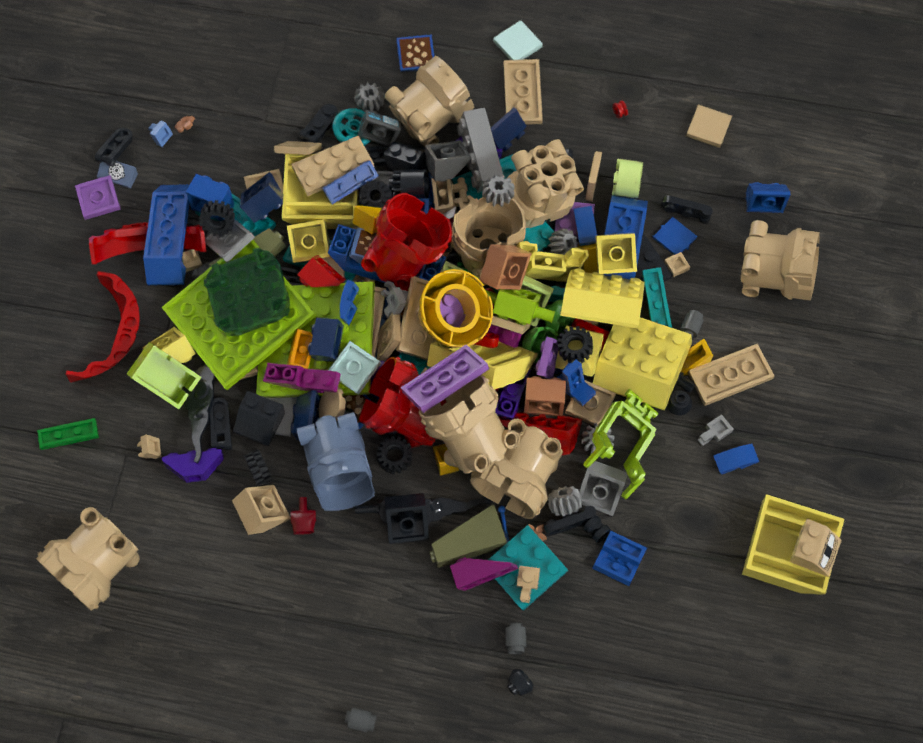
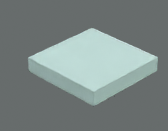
M521 20L493 38V42L510 60H523L542 48V42Z
M349 341L328 371L339 372L341 374L339 382L359 395L381 365V362Z

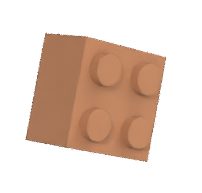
M490 244L485 264L481 271L480 281L495 289L520 290L532 253L515 245Z
M539 376L527 378L524 413L546 414L549 416L563 415L566 381L560 378L542 379Z

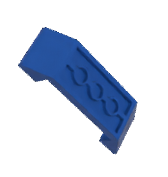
M160 185L152 194L143 257L147 285H184L186 267L182 262L189 211V200L186 194L189 185Z
M612 195L604 235L635 233L636 260L638 264L648 201ZM636 272L611 273L604 275H620L624 279L635 278Z
M338 224L328 254L343 271L386 283L377 276L376 271L368 272L364 270L360 263L349 257L356 229ZM442 256L436 262L423 265L416 277L429 281L441 272L446 256Z

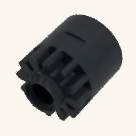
M427 169L395 170L392 178H389V188L393 197L401 193H408L417 199L429 198L430 181Z
M376 179L370 182L367 181L361 187L362 190L359 195L363 206L382 208L388 199L393 198L389 186L383 181ZM375 193L381 194L380 199L376 201L372 200V196Z

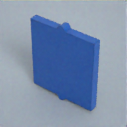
M674 217L665 225H661V229L653 236L654 240L673 255L689 249V245L697 238L694 233Z

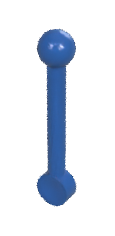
M499 506L498 512L501 514L503 532L508 543L509 537L504 514L506 509L504 506Z

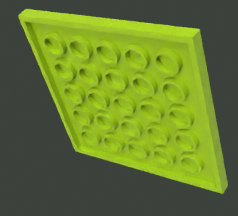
M254 240L249 242L230 261L225 262L222 258L162 307L226 390L230 389L295 335L297 329H302L316 317L315 313Z
M373 281L354 282L359 288L353 301L358 309L350 325L345 324L340 318V301L346 283L329 287L292 286L316 315L301 330L312 333V326L315 324L316 318L338 319L344 325L339 355L349 341L372 355L375 293ZM294 335L258 364L257 395L265 398L298 397L309 392L263 382L267 363L287 365ZM311 357L308 369L328 371L334 362L315 361ZM371 378L359 395L370 394ZM339 382L338 388L344 392L342 395H358Z

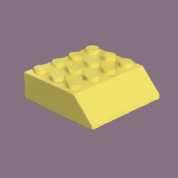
M285 154L282 220L294 225L324 219L327 229H337L338 224L350 228L357 226L353 224L355 205L359 203V189L334 204H330L323 190L307 197L292 168V164L314 154Z
M582 269L570 270L560 316L638 328L645 282L638 278L624 279L620 275L606 276L599 274V272L587 273Z
M641 317L638 328L613 324L598 359L593 384L626 398V391L631 389L642 399L641 403L646 402L652 407L665 411L692 345V334Z
M439 341L431 343L427 366L433 367L460 348L449 347ZM501 342L498 343L496 348L475 344L469 346L488 364L489 370L481 375L490 381L489 385L494 390L524 379L537 358V353L519 346L513 348Z
M766 494L761 503L742 575L798 593L825 595L830 576L826 577L791 563L790 559L802 525L807 519L827 526L839 538L844 519Z

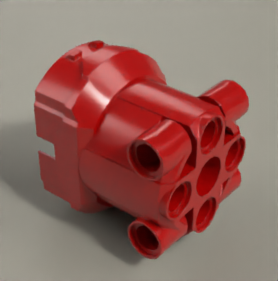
M401 193L392 199H388L376 218L377 234L361 261L362 268L368 272L376 271L377 276L382 281L394 282L396 288L400 287L401 290L408 291L411 278L416 277L423 265L439 260L448 248V244L452 240L450 220L432 207L427 214L421 211L425 203L408 193Z
M391 357L379 368L369 390L370 393L379 397L377 404L366 399L359 421L365 425V428H372L373 432L379 435L393 431L404 435L407 444L410 443L411 448L421 445L431 446L436 438L430 437L425 430L426 425H423L421 422L422 418L419 415V409L401 390L402 386L419 376L417 368L408 361H401L399 357ZM442 400L440 402L441 406L447 403V400Z

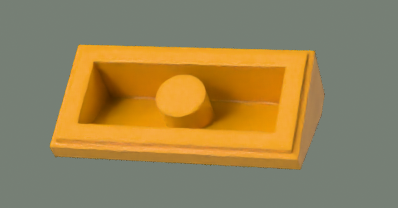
M301 329L296 330L287 365H296L308 369L311 359L308 346L312 342L313 337L311 332Z

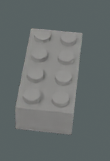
M485 107L463 112L461 119H459V125H457L458 135L462 136V143L471 156V160L467 163V168L472 172L471 183L473 188L476 187L477 193L483 191V184L488 177L493 178L495 174L497 177H501L503 174Z

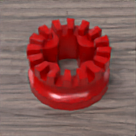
M623 100L619 101V104H613V110L617 118H621L622 115H628V109H626L627 106L625 107L626 104H624Z

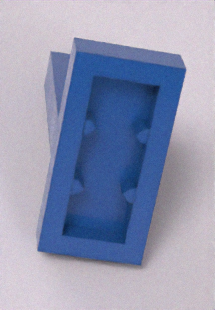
M577 359L572 363H568L557 377L566 381L565 392L582 407L596 395V391L584 381L582 364Z

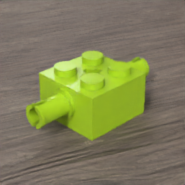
M500 289L498 294L485 290L488 297H491L492 304H494L493 313L497 314L499 318H511L521 325L530 324L535 317L550 323L553 321L555 311L539 307L540 294L524 289Z

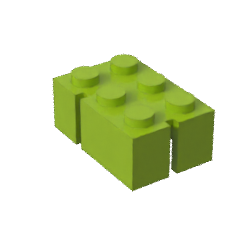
M150 342L127 372V375L178 409L181 408L189 396L182 388L186 387L192 392L201 379L194 371Z

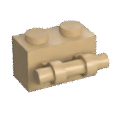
M432 178L435 210L444 214L456 207L455 215L460 201L464 205L469 203L466 194L468 188L464 178H458V184H453L451 179L440 182ZM458 192L460 198H455V193Z

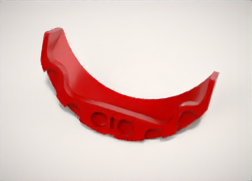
M148 222L124 225L120 229L111 228L105 230L104 235L91 236L89 238V248L92 265L120 254L145 250ZM199 224L186 226L183 249H195L196 251L206 252L205 235L202 226L200 227Z
M97 272L100 284L106 287L113 295L121 314V321L111 354L104 361L91 362L83 372L66 371L65 375L71 383L96 376L112 368L128 353L136 339L140 323L139 307L133 292L116 274Z

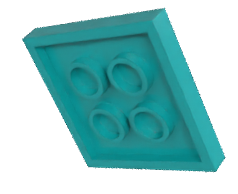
M529 525L489 559L490 561L511 562L518 566L517 570L495 579L523 611L568 572V569ZM520 566L540 568L538 590L531 589L530 603L521 602L520 600L522 588L517 587Z

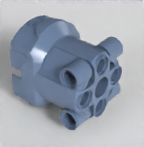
M355 412L338 416V422L335 416H323L316 421L317 429L314 424L297 428L300 444L304 448L311 483L319 498L321 507L325 511L353 508L375 496L371 478L372 472L364 449L365 445L361 431H359Z

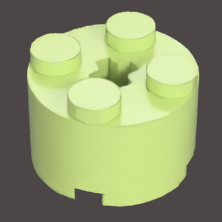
M617 159L616 170L619 171H616L614 174L613 183L617 185L614 184L612 195L638 198L643 162Z

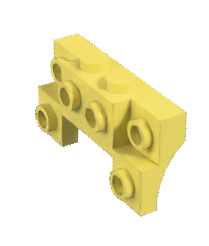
M522 241L516 245L532 253L525 276L534 279L567 282L570 270L581 269L589 257L588 250H581L577 247L571 248L563 255L538 252L537 244H532L528 241Z

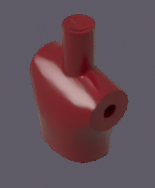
M300 497L299 510L291 511L293 534H313L316 523V510H307V497Z

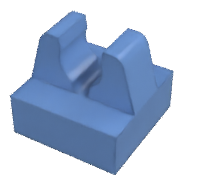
M160 121L158 124L152 123L148 128L155 143L161 147L173 135L166 122Z

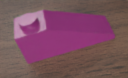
M461 558L456 561V564L451 565L450 568L457 589L466 591L518 569V566L511 562Z

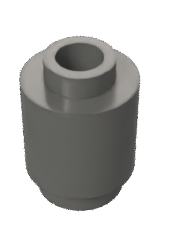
M690 310L685 315L680 331L692 334V339L697 338L704 322L703 314L696 310Z
M521 623L509 624V627L505 628L506 649H508V653H525L526 627H523Z
M352 708V711H347L345 723L348 724L349 729L365 733L368 731L373 732L377 715H373L370 711Z

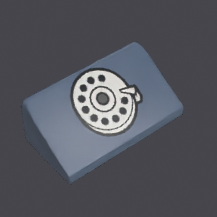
M116 161L113 167L102 162L99 166L97 178L111 175L114 184L131 189L138 172L134 166Z

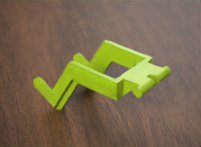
M628 389L625 393L627 396L625 402H613L592 434V442L596 450L583 464L586 468H589L598 457L610 459L614 455L615 451L607 432L617 416L620 415L640 431L641 437L623 465L632 482L622 493L624 499H627L645 480V472L639 460L655 436L656 428L651 425L650 419L651 417L654 419L658 415V412L646 402L640 406L642 399L631 389Z

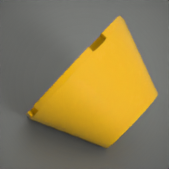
M451 269L436 274L428 281L421 295L418 318L422 328L440 343L453 348H461L464 345L471 346L481 340L488 332L493 318L492 300L490 296L488 297L483 287L484 284L476 276L463 270ZM444 294L454 296L462 305L465 320L462 321L459 328L449 325L441 315L440 301Z

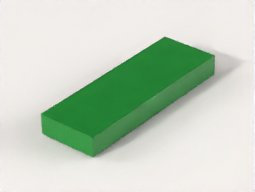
M96 418L37 430L39 448L41 450L99 438Z

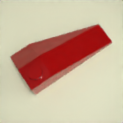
M516 413L514 419L524 421L526 426L541 429L549 438L558 439L563 450L562 455L570 454L575 448L582 425V419L557 415V419L546 418V414L529 417L527 413ZM498 416L502 425L508 428L511 420Z

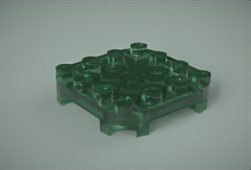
M255 248L251 254L221 265L215 263L211 266L212 269L207 274L206 279H204V286L207 288L215 318L213 320L216 326L227 336L242 335L272 324L287 316L290 312V298L281 266L277 258L269 251Z

